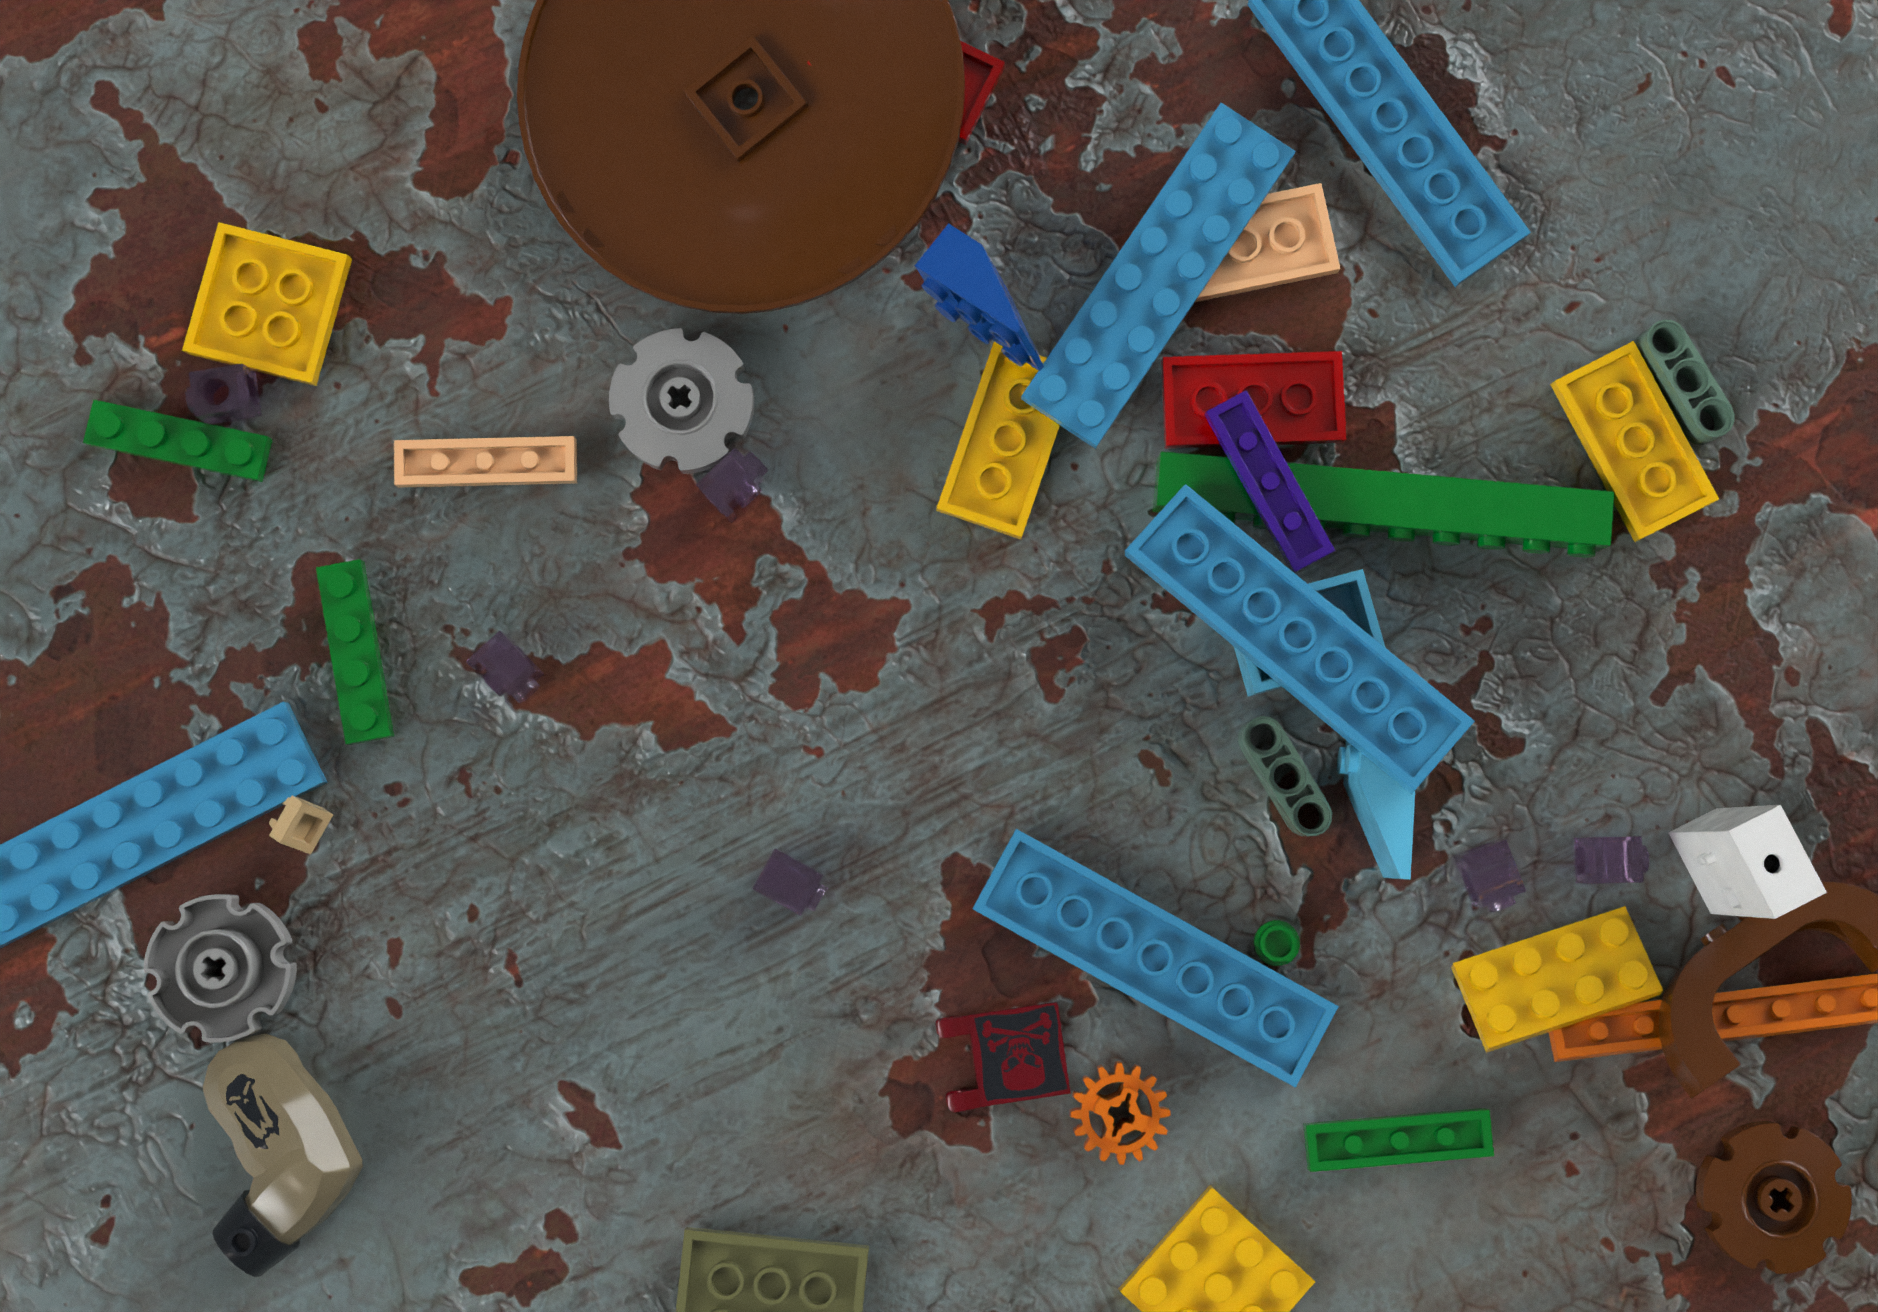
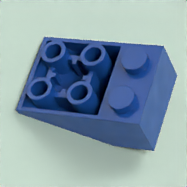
M948 223L914 265L924 280V283L921 285L922 288L937 300L934 306L944 317L952 322H956L960 318L969 324L968 330L980 341L989 344L993 340L1002 346V353L1016 365L1022 367L1025 363H1028L1038 371H1041L1044 365L1004 281L983 245Z

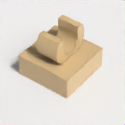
M295 796L288 797L282 803L286 806L279 819L271 818L269 821L272 828L269 836L281 844L311 854L333 814L323 807Z

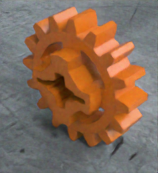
M1120 1061L1115 1062L1113 1073H1108L1102 1065L1097 1066L1099 1078L1095 1081L1086 1075L1082 1077L1087 1087L1085 1093L1073 1091V1098L1080 1102L1081 1105L1079 1108L1070 1109L1069 1115L1072 1118L1081 1119L1082 1122L1073 1128L1075 1136L1087 1134L1088 1138L1083 1145L1084 1149L1088 1152L1096 1146L1100 1147L1099 1159L1105 1162L1110 1153H1115L1119 1165H1124L1126 1153L1131 1152L1138 1161L1143 1160L1142 1147L1146 1145L1154 1151L1158 1149L1153 1139L1154 1134L1167 1135V1128L1159 1123L1160 1118L1171 1116V1111L1169 1108L1159 1106L1158 1103L1164 1100L1167 1094L1164 1090L1152 1091L1151 1088L1157 1080L1152 1074L1143 1080L1140 1079L1141 1067L1134 1064L1129 1073L1124 1072ZM1122 1082L1119 1084L1117 1091L1106 1096L1097 1093L1108 1084ZM1139 1088L1144 1092L1149 1101L1150 1115L1139 1110L1136 1103ZM1126 1099L1125 1107L1131 1113L1129 1119L1121 1118L1118 1124L1115 1123L1114 1126V1118L1108 1111L1111 1106L1118 1108L1122 1101L1124 1102ZM1089 1110L1100 1115L1104 1122L1101 1137L1091 1126ZM1134 1130L1142 1132L1134 1140L1120 1143L1123 1135Z

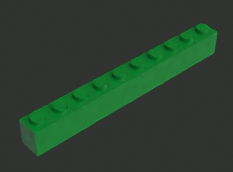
M1160 452L1156 464L1153 512H1160L1186 484L1234 524L1235 519L1253 521L1254 528L1268 530L1228 457ZM1287 463L1324 531L1325 527L1343 529L1342 535L1356 538L1370 537V531L1388 533V540L1401 542L1415 541V535L1433 537V544L1446 546L1460 545V539L1478 541V548L1491 550L1505 549V543L1523 545V552L1537 554L1550 553V547L1568 549V556L1582 558L1595 557L1596 551L1611 546L1614 492Z

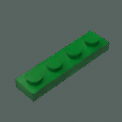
M93 399L83 443L92 447L263 482L273 439L264 435Z
M358 559L316 567L345 744L354 745L394 737L365 561Z
M1487 1108L1303 1123L1307 1169L1310 1172L1494 1156L1490 1110Z

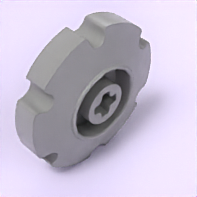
M681 328L654 333L635 344L633 349L637 354V360L632 365L618 364L609 390L610 414L614 419L626 420L624 429L618 434L625 446L639 460L658 470H662L667 462L676 461L678 462L679 470L683 474L708 470L729 458L731 454L726 447L728 440L732 437H739L741 439L746 437L752 424L755 407L752 385L737 381L739 374L745 370L740 357L725 342L706 332H702L697 340L688 341ZM676 395L683 398L688 395L691 404L687 408L682 405L677 407L673 399Z
M233 894L202 896L180 905V921L177 924L173 921L161 922L154 931L145 953L144 972L153 974L157 980L156 988L148 993L149 1000L155 1011L167 1025L180 1034L191 1032L195 1026L198 1027L202 1032V1041L228 1042L260 1031L262 1029L260 1023L261 1014L263 1012H266L268 1015L279 1014L288 1002L296 980L297 964L286 961L283 955L285 947L292 944V938L286 926L273 911L261 903H251L246 910H243L239 905V896ZM224 959L226 965L222 968L224 975L217 976L215 971L218 970L219 964L216 960Z

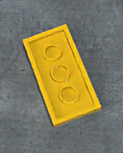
M1634 341L1550 384L1606 490L1614 492V505L1634 542L1719 500Z
M993 342L936 511L1022 539L1060 425L1021 400L1022 394L1038 370L1028 363H1025L1022 367L1016 365L1002 353L1001 349L1003 347ZM1039 355L1042 363H1044L1047 358Z
M1626 906L1455 962L1451 967L1486 1053L1659 996L1663 992V988Z

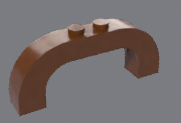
M1822 882L1827 893L1776 919L1737 916L1741 922L1730 930L1724 924H1721L1700 939L1705 947L1684 963L1670 980L1664 992L1659 1012V1036L1663 1053L1672 1073L1691 1099L1741 1065L1723 1042L1714 1025L1712 1005L1720 985L1788 937L1809 930L1827 932L1846 942L1871 973L1878 969L1877 894L1846 883Z

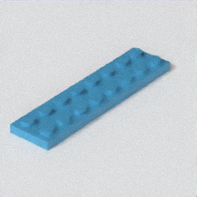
M1359 0L1248 1L1247 5L1454 287L1471 277L1531 233Z
M1220 103L1043 363L1044 367L1042 370L1038 371L1022 394L1021 400L1096 449L1296 151L1223 103Z
M1186 484L1125 550V556L1410 794H1413L1475 722Z
M283 701L0 844V948L283 806L282 803L288 797L295 796L298 798L328 783L290 704Z
M1015 829L972 908L1295 1088L1339 1007L1018 829Z

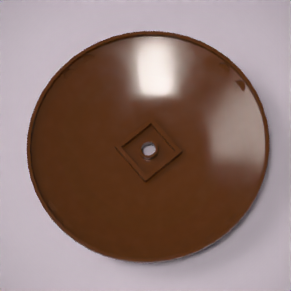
M537 0L523 39L517 83L519 126L524 151L534 180L546 204L563 229L578 246L606 271L629 286L656 299L684 308L733 314L775 311L802 305L829 295L854 282L892 253L921 221L941 188L958 144L965 98L963 51L957 23L949 0ZM746 88L755 90L758 93V100L751 109L741 110L735 106V97L739 91Z

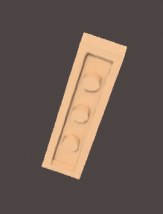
M574 436L394 440V485L398 488L577 483V439Z

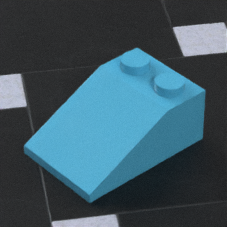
M1346 740V747H1340L1338 751L1337 772L1338 774H1344L1343 785L1383 878L1411 880L1415 791L1413 794H1410Z

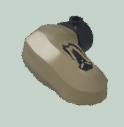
M266 1033L240 1038L218 1051L207 1067L203 1085V1092L209 1111L231 1138L236 1155L244 1169L254 1177L250 1190L243 1191L212 1231L213 1238L223 1254L235 1266L254 1277L263 1275L297 1249L300 1244L299 1240L328 1219L350 1192L363 1167L362 1158L329 1095L304 1068L298 1054L286 1040Z

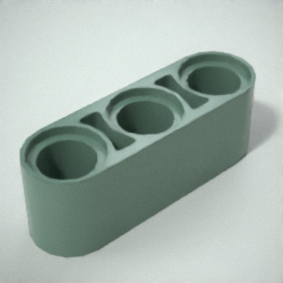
M1661 320L1637 337L1635 344L1687 440L1694 444L1704 445L1730 431L1735 420L1733 408L1685 329L1673 320ZM1653 335H1658L1666 341L1668 345L1667 354L1656 350L1652 342ZM1677 373L1687 376L1690 380V392H1685L1679 388L1676 382ZM1701 411L1709 413L1713 417L1715 422L1713 431L1705 429L1701 424Z
M1260 716L1247 721L1238 733L1240 749L1287 827L1299 836L1309 837L1323 834L1332 822V810L1283 727L1277 720L1267 716ZM1256 725L1266 727L1271 733L1272 742L1266 750H1259L1251 743L1250 733ZM1280 764L1290 766L1295 773V782L1288 790L1280 788L1274 780L1275 769ZM1305 803L1314 805L1319 813V820L1311 829L1303 827L1298 820V811Z

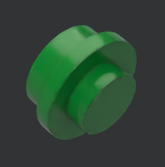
M1271 920L1262 924L1256 931L1253 942L1254 950L1257 956L1269 965H1286L1299 952V935L1289 923Z

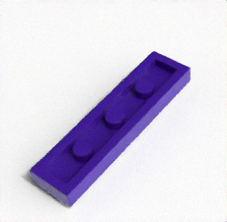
M1247 390L1206 411L1204 416L1289 569L1296 573L1333 553L1335 549Z

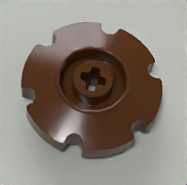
M1771 1121L1747 1123L1722 1136L1721 1141L1725 1147L1723 1154L1717 1158L1711 1155L1705 1156L1696 1183L1697 1207L1712 1213V1222L1706 1226L1705 1230L1715 1245L1730 1258L1752 1269H1755L1758 1263L1765 1259L1766 1268L1776 1274L1799 1272L1814 1266L1826 1258L1823 1243L1828 1237L1837 1239L1843 1237L1849 1223L1852 1206L1850 1186L1835 1180V1172L1842 1166L1835 1152L1818 1136L1805 1129L1791 1126L1789 1131L1783 1135L1781 1126ZM1772 1189H1775L1773 1193L1778 1198L1774 1205L1772 1204L1773 1199L1769 1196Z

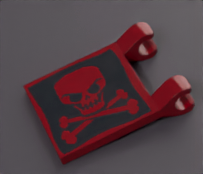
M1058 1002L944 1017L936 1020V1032L941 1038L970 1034L977 1088L947 1092L946 1104L950 1111L960 1112L985 1106L1071 1094Z

